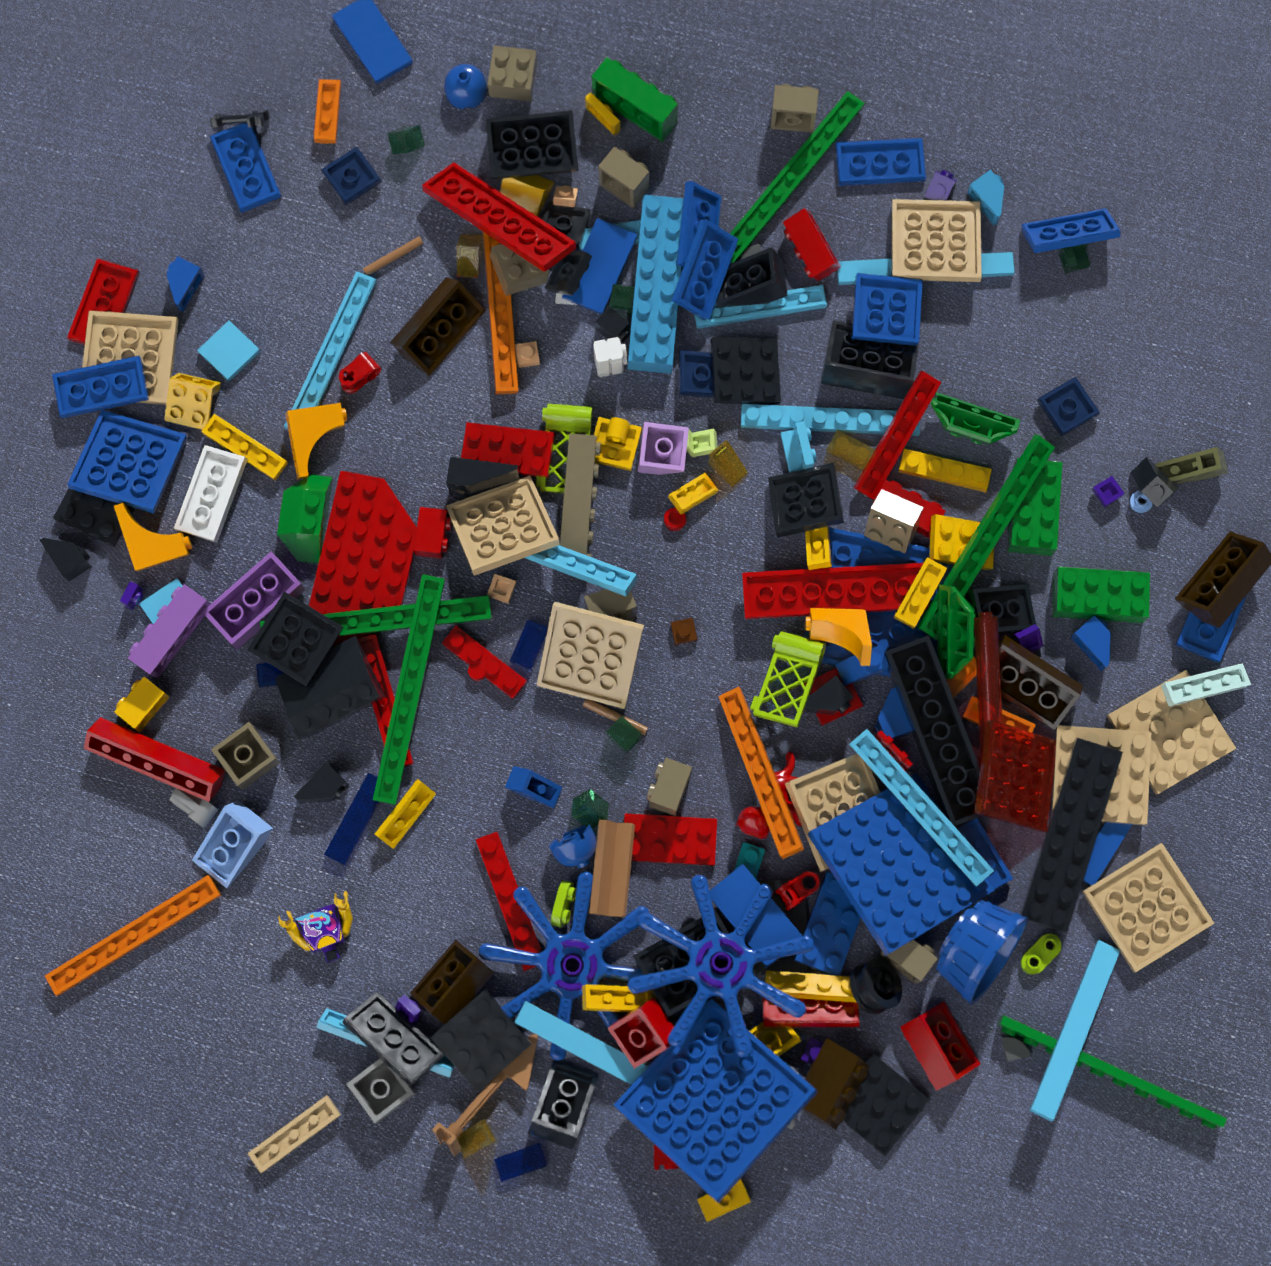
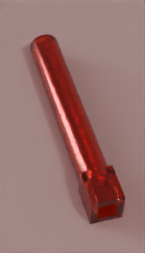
M979 612V617H974L980 736L978 764L987 786L1008 784L1007 756H1004L998 618L993 616V612Z

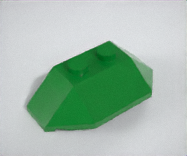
M937 392L930 404L946 432L955 437L971 439L976 444L990 445L1016 434L1019 428L1020 419Z
M309 475L307 478L302 479L283 491L277 535L298 562L319 564L326 530L333 477Z
M939 585L937 658L945 678L953 679L973 659L976 617L974 608L954 586Z

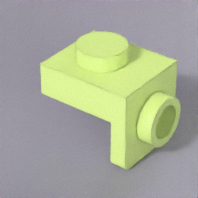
M689 429L686 451L692 457L717 453L716 431L709 429L692 433Z

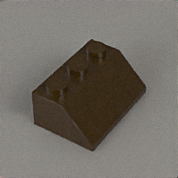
M455 939L409 994L445 1025L473 1000L495 972Z
M826 1039L805 1078L817 1090V1093L802 1111L813 1120L837 1130L839 1124L844 1120L850 1103L855 1099L861 1082L866 1078L870 1066L858 1056Z

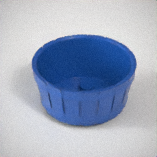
M979 901L972 909H967L951 929L940 949L937 971L962 995V998L971 1005H974L989 989L1009 960L1025 931L1028 918L1019 913L993 905L989 901Z

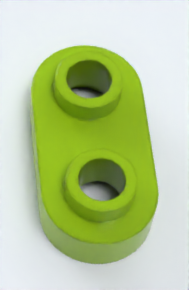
M563 880L560 883L551 915L552 926L562 928L565 924L569 923L571 917L570 904L571 901L575 900L576 888L573 882Z
M1053 934L1041 936L1022 955L1020 959L1022 970L1030 975L1040 973L1060 953V939ZM1047 941L1053 943L1054 947L1052 950L1046 948ZM1031 958H1035L1037 960V965L1035 967L1030 965Z

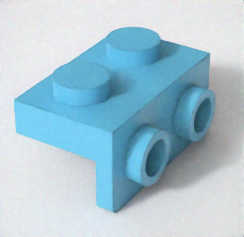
M796 422L794 430L781 432V440L789 473L812 468L814 462H817L815 449L810 447L809 441H812L810 428H806L805 422Z

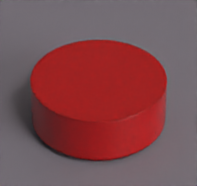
M676 507L668 509L664 515L665 526L671 531L681 530L686 524V514L681 515Z

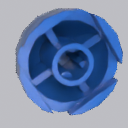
M460 64L453 67L447 73L444 91L447 100L453 106L459 109H465L464 107L475 108L483 102L487 95V83L483 73L477 67L470 64Z
M582 825L564 833V838L560 842L555 839L549 845L551 853L560 864L568 867L577 865L578 868H582L590 863L589 859L595 854L597 840L591 826L588 825L586 828L585 825Z

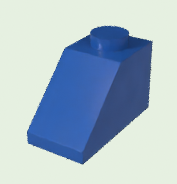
M177 256L175 261L169 264L166 275L174 302L179 311L184 312L205 275L199 266Z
M1093 616L1070 638L1098 669L1103 671L1109 665L1110 631L1104 620Z
M879 645L872 648L870 666H861L859 660L854 655L836 664V668L843 685L846 686L887 671L889 664L882 646Z
M896 688L890 690L876 720V726H874L876 734L882 730L887 737L890 735L893 740L909 735L912 732Z
M513 766L505 788L520 796L551 808L555 807L562 790V786L531 770Z

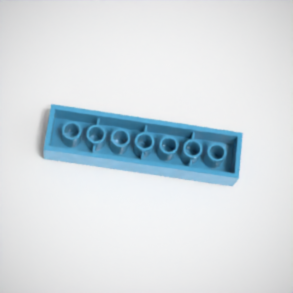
M643 195L628 370L672 374L678 305L671 300L681 274V266L677 265L684 198Z

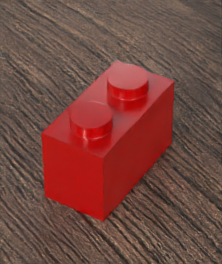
M420 507L413 548L416 556L442 559L443 552L447 553L449 540L445 539L446 531L451 530L452 524L447 510Z

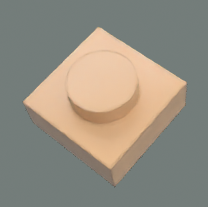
M556 186L553 205L575 208L578 188Z
M536 341L515 344L518 368L540 365Z
M494 574L487 596L509 604L516 581Z

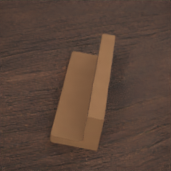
M599 820L589 914L609 917L626 916L635 825L632 823Z

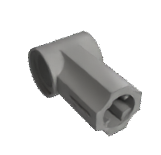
M177 788L169 799L174 805L189 814L188 817L203 828L206 827L219 810L208 801Z

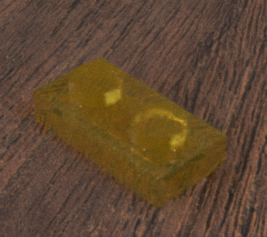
M838 430L826 452L861 470H864L875 451L872 447Z

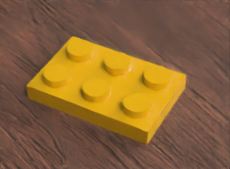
M937 514L931 516L929 559L955 565L980 522ZM994 548L981 569H993Z

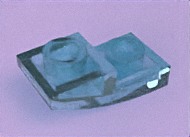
M803 666L796 671L802 679L810 675L812 668ZM794 672L781 677L786 686L798 681ZM779 679L771 682L768 688L771 690L782 688L783 686Z

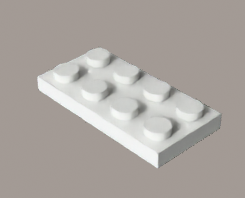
M204 445L174 529L217 543L248 459L241 455Z

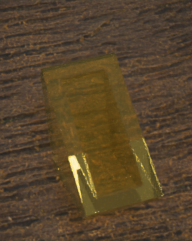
M460 234L456 246L457 277L479 278L482 235Z
M727 440L709 454L708 464L729 486L733 487L748 474V471Z
M484 1119L466 1129L457 1139L462 1148L461 1152L464 1158L498 1141L488 1119Z

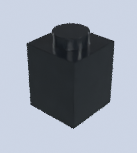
M609 306L595 321V330L606 339L618 337L621 342H624L630 334V322Z

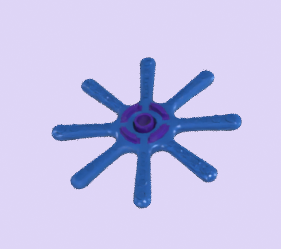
M581 872L578 876L572 928L565 935L558 934L553 929L526 887L517 888L513 893L514 899L545 937L547 946L541 953H532L488 943L480 946L479 956L481 959L534 965L542 973L541 980L501 1008L513 1019L519 1014L525 1001L532 1004L544 993L553 991L560 998L557 1018L570 1024L572 1003L576 997L582 996V986L585 984L598 985V982L606 977L629 981L633 977L642 976L639 968L606 964L602 954L608 946L639 926V916L645 912L650 913L649 910L644 906L637 907L601 937L591 940L584 933L593 883V875L590 872ZM573 958L578 961L579 968L576 972H569L566 969L565 963L568 959ZM597 1011L607 1028L619 1019L615 1012ZM551 1043V1058L557 1061L563 1060L567 1050Z
M696 875L691 880V886L706 930L705 937L700 941L690 940L650 913H642L638 918V925L641 928L686 951L689 954L690 960L683 968L633 977L628 981V989L631 993L638 994L683 980L694 981L697 985V993L668 1035L669 1044L673 1047H681L706 1001L712 996H719L726 1005L735 1051L740 1057H748L752 1053V1045L737 1001L738 992L744 988L751 989L796 1018L802 1017L806 1012L805 1004L757 979L753 974V967L761 961L809 952L813 949L814 942L811 937L802 936L757 950L749 949L745 944V936L773 896V889L767 884L760 885L736 929L730 934H724L717 927L707 879L703 875ZM724 960L728 966L720 969L715 966V962Z

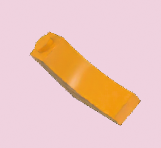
M341 403L289 410L285 413L297 480L308 477V459L317 440L326 433L342 428L345 425L344 422L347 421V414L345 408L341 407Z
M124 503L114 506L135 571H141L191 555L189 550L192 549V544L189 537L184 536V533L162 535L151 532L133 518Z
M810 608V617L805 618V631H809L810 640L826 641L839 645L853 653L861 666H870L872 642L866 610Z

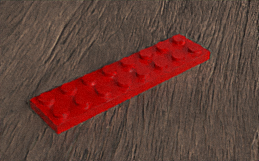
M454 162L422 184L423 192L543 272H546L576 249V242Z
M924 563L742 573L745 619L810 616V608L866 610V613L898 611Z

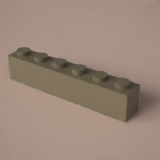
M569 434L560 546L592 557V554H588V545H593L594 531H590V522H595V509L591 508L592 500L597 499V487H593L594 478H598L599 465L595 464L596 456H600L601 442H597V436Z

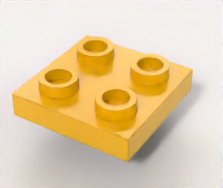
M598 417L594 436H597V442H601L600 456H596L595 463L631 471L642 427L631 425L627 420L617 417L611 419Z

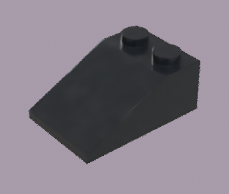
M770 247L729 264L716 300L717 306L720 308L768 304L788 296L784 261Z
M450 457L446 484L450 496L457 500H463L521 478L518 465Z
M1028 584L975 588L967 591L964 596L974 608L976 617L974 625L975 639L1020 632L1034 624L1036 625Z
M553 1059L528 1134L573 1150L598 1075Z

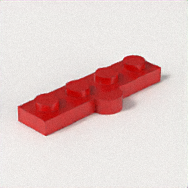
M457 626L453 628L442 642L444 647L469 665L468 674L472 680L481 681L486 678L511 699H514L527 683L526 679Z

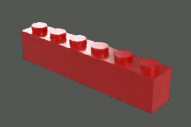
M100 717L86 733L85 750L210 802L221 789L225 773L224 769Z

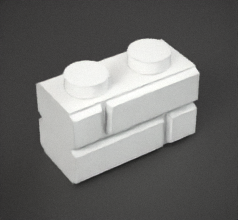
M618 337L609 338L607 341H594V359L598 376L604 377L609 376L610 373L613 375L623 373L624 365L628 364L625 344H621Z

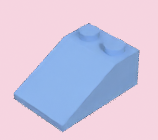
M239 800L228 804L222 809L192 861L225 888H229L264 845L273 828Z

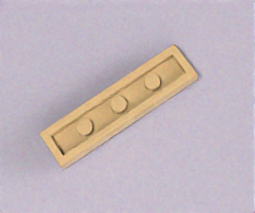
M326 1095L247 1154L260 1173H263L340 1117L341 1114L330 1097Z

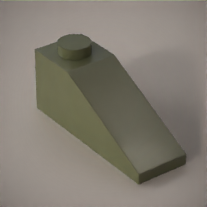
M1218 447L1155 464L1174 484L1205 480L1228 474L1224 452Z

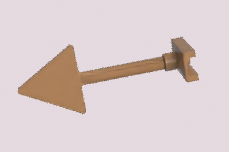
M537 1034L528 1036L532 1044L489 1082L456 1122H452L448 1128L438 1122L432 1129L437 1141L441 1145L443 1142L447 1144L455 1157L462 1150L457 1139L464 1132V1127L507 1078L512 1079L525 1091L528 1090L538 1041Z

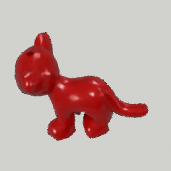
M787 752L785 768L774 773L794 823L802 827L795 807L788 799V790L785 783L798 778L791 776L795 768V757L792 752ZM750 806L743 809L735 823V826H739L743 833L759 839L767 838L771 832L761 806Z

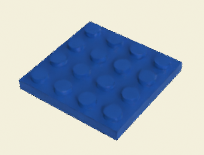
M101 410L69 479L68 488L119 504L124 503L126 506L154 514L185 445L187 436L180 432Z

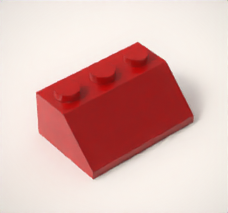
M944 1001L900 1026L905 1039L910 1044L917 1060L922 1065L936 1091L955 1082L980 1065L979 1060Z

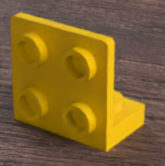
M182 373L172 376L169 379L165 421L203 430L210 420L213 395L220 391L221 382Z

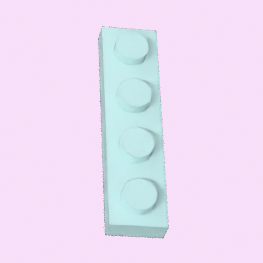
M1242 663L1165 682L1161 685L1169 707L1246 688L1251 683Z

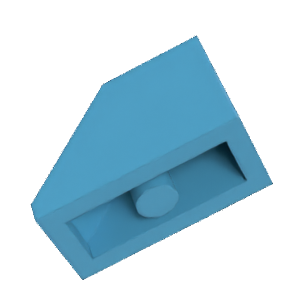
M989 170L970 184L967 194L973 201L980 202V210L994 226L998 224L1002 211L1004 185L1001 177Z

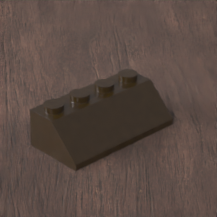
M446 277L390 343L405 359L430 376L485 310L458 280Z
M1230 531L1175 597V600L1202 622L1220 628L1270 567L1271 553L1264 542Z
M1006 635L993 651L977 678L978 681L1054 730L1078 700L1083 685Z

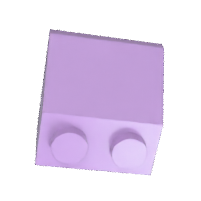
M644 422L637 472L655 475L684 472L689 427Z

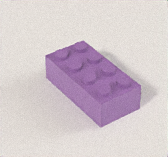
M271 551L203 610L202 613L232 646L238 650L261 629L260 621H266L284 591L297 598L305 591V588Z
M185 584L174 590L171 595V602L168 606L164 605L157 613L159 618L154 624L150 623L143 632V639L140 643L136 642L129 650L130 656L128 659L157 679L203 620L205 615L202 611L210 605L206 599Z

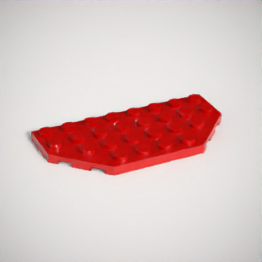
M340 470L309 606L321 614L403 605L414 557L413 548L417 527L384 478ZM375 633L339 636L333 647L353 636L359 639Z

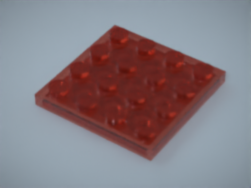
M987 720L975 813L1034 831L1046 832L1055 769L1056 740L995 720Z

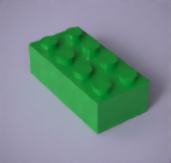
M606 57L591 76L592 94L600 102L607 104L611 109L659 141L663 142L676 126L678 121V103L670 95L661 93L654 84L643 81L637 73L626 70L619 61Z
M1019 458L1016 459V461H1015V463H1014V465H1013V468L1015 467V465H1016V463L1018 462ZM1047 461L1009 522L1007 552L1053 556L1056 552L1063 462Z
M1058 567L1053 573L1052 617L1090 620L1093 616H1096L1104 621L1144 623L1149 618L1150 573Z

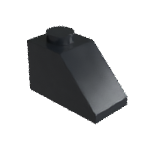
M1148 457L1142 460L1130 472L1141 492L1156 507L1161 506L1179 489Z
M48 538L40 539L41 544L66 580L71 581L92 567L88 562L91 557L84 547L80 549L75 543Z
M835 676L808 697L803 712L835 715L837 712H840V714H843L852 706L850 702H852L853 696L839 678Z
M325 763L295 794L294 798L300 803L333 802L336 798L339 800L348 791L346 787L349 784Z

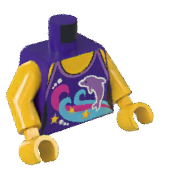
M344 891L343 900L338 899L335 893L334 904L294 918L295 922H293L290 911H286L289 917L287 921L281 920L280 916H278L281 927L285 928L292 940L305 951H312L313 953L323 951L327 963L340 959L337 945L346 942V937L350 934L353 921L346 891Z

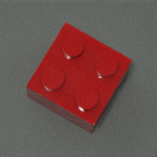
M653 997L622 1016L608 1027V1030L633 1068H636L671 1046L668 1042V1035L674 1027Z

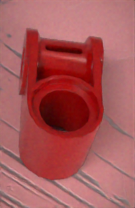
M367 352L359 354L339 372V381L343 391L349 394L358 392L369 381L375 379L380 374L382 368Z
M807 871L794 880L785 883L774 892L776 895L779 894L786 905V911H789L815 893L819 888L820 880L814 872ZM806 877L814 878L816 881L815 887L806 889L802 884L803 879ZM786 891L790 894L793 900L790 899Z

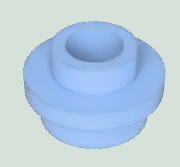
M1136 491L1130 497V506L1137 513H1145L1152 507L1153 503L1141 491ZM1138 498H1143L1145 504H1140Z

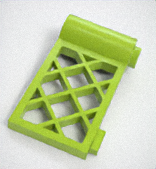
M547 404V408L543 407L542 421H546L545 431H559L565 437L556 446L553 445V452L556 451L563 460L554 468L550 466L551 470L549 472V476L554 472L561 482L555 487H545L546 477L537 476L536 487H540V492L564 494L565 488L560 487L563 484L565 485V479L563 480L556 470L565 462L567 463V457L565 458L558 448L566 441L569 442V435L567 436L565 432L590 435L592 407Z
M781 631L779 635L774 636L772 648H775V652L759 697L754 696L750 709L753 710L754 716L798 728L818 667L822 663L825 654L826 643ZM778 659L787 661L790 668L779 673L776 669ZM803 666L812 668L810 675L802 679L796 671ZM794 672L798 681L786 686L781 677ZM779 679L783 688L771 693L768 688L769 684ZM801 685L804 690L803 696L794 700L789 690ZM786 692L791 702L779 707L774 698ZM769 700H772L776 707L775 710L769 713L760 711L762 704ZM794 706L797 714L793 720L784 717L782 711Z

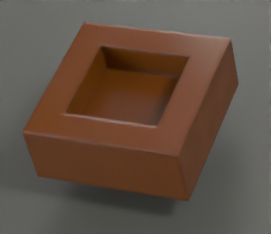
M693 618L670 622L675 646L698 641Z

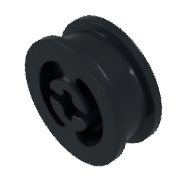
M878 957L870 959L866 963L854 967L851 972L850 988L857 1004L867 1013L877 1015L886 1009L896 1007L900 1003L903 994L900 977L895 968L885 959Z

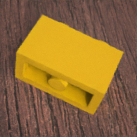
M145 677L141 680L138 679L132 685V691L127 697L120 699L116 705L117 709L114 711V713L138 732L145 728L170 698Z

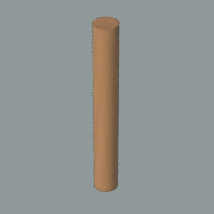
M417 237L362 268L365 275L372 274L421 246L423 242L420 237Z
M585 699L583 707L644 736L648 730V727L592 700Z

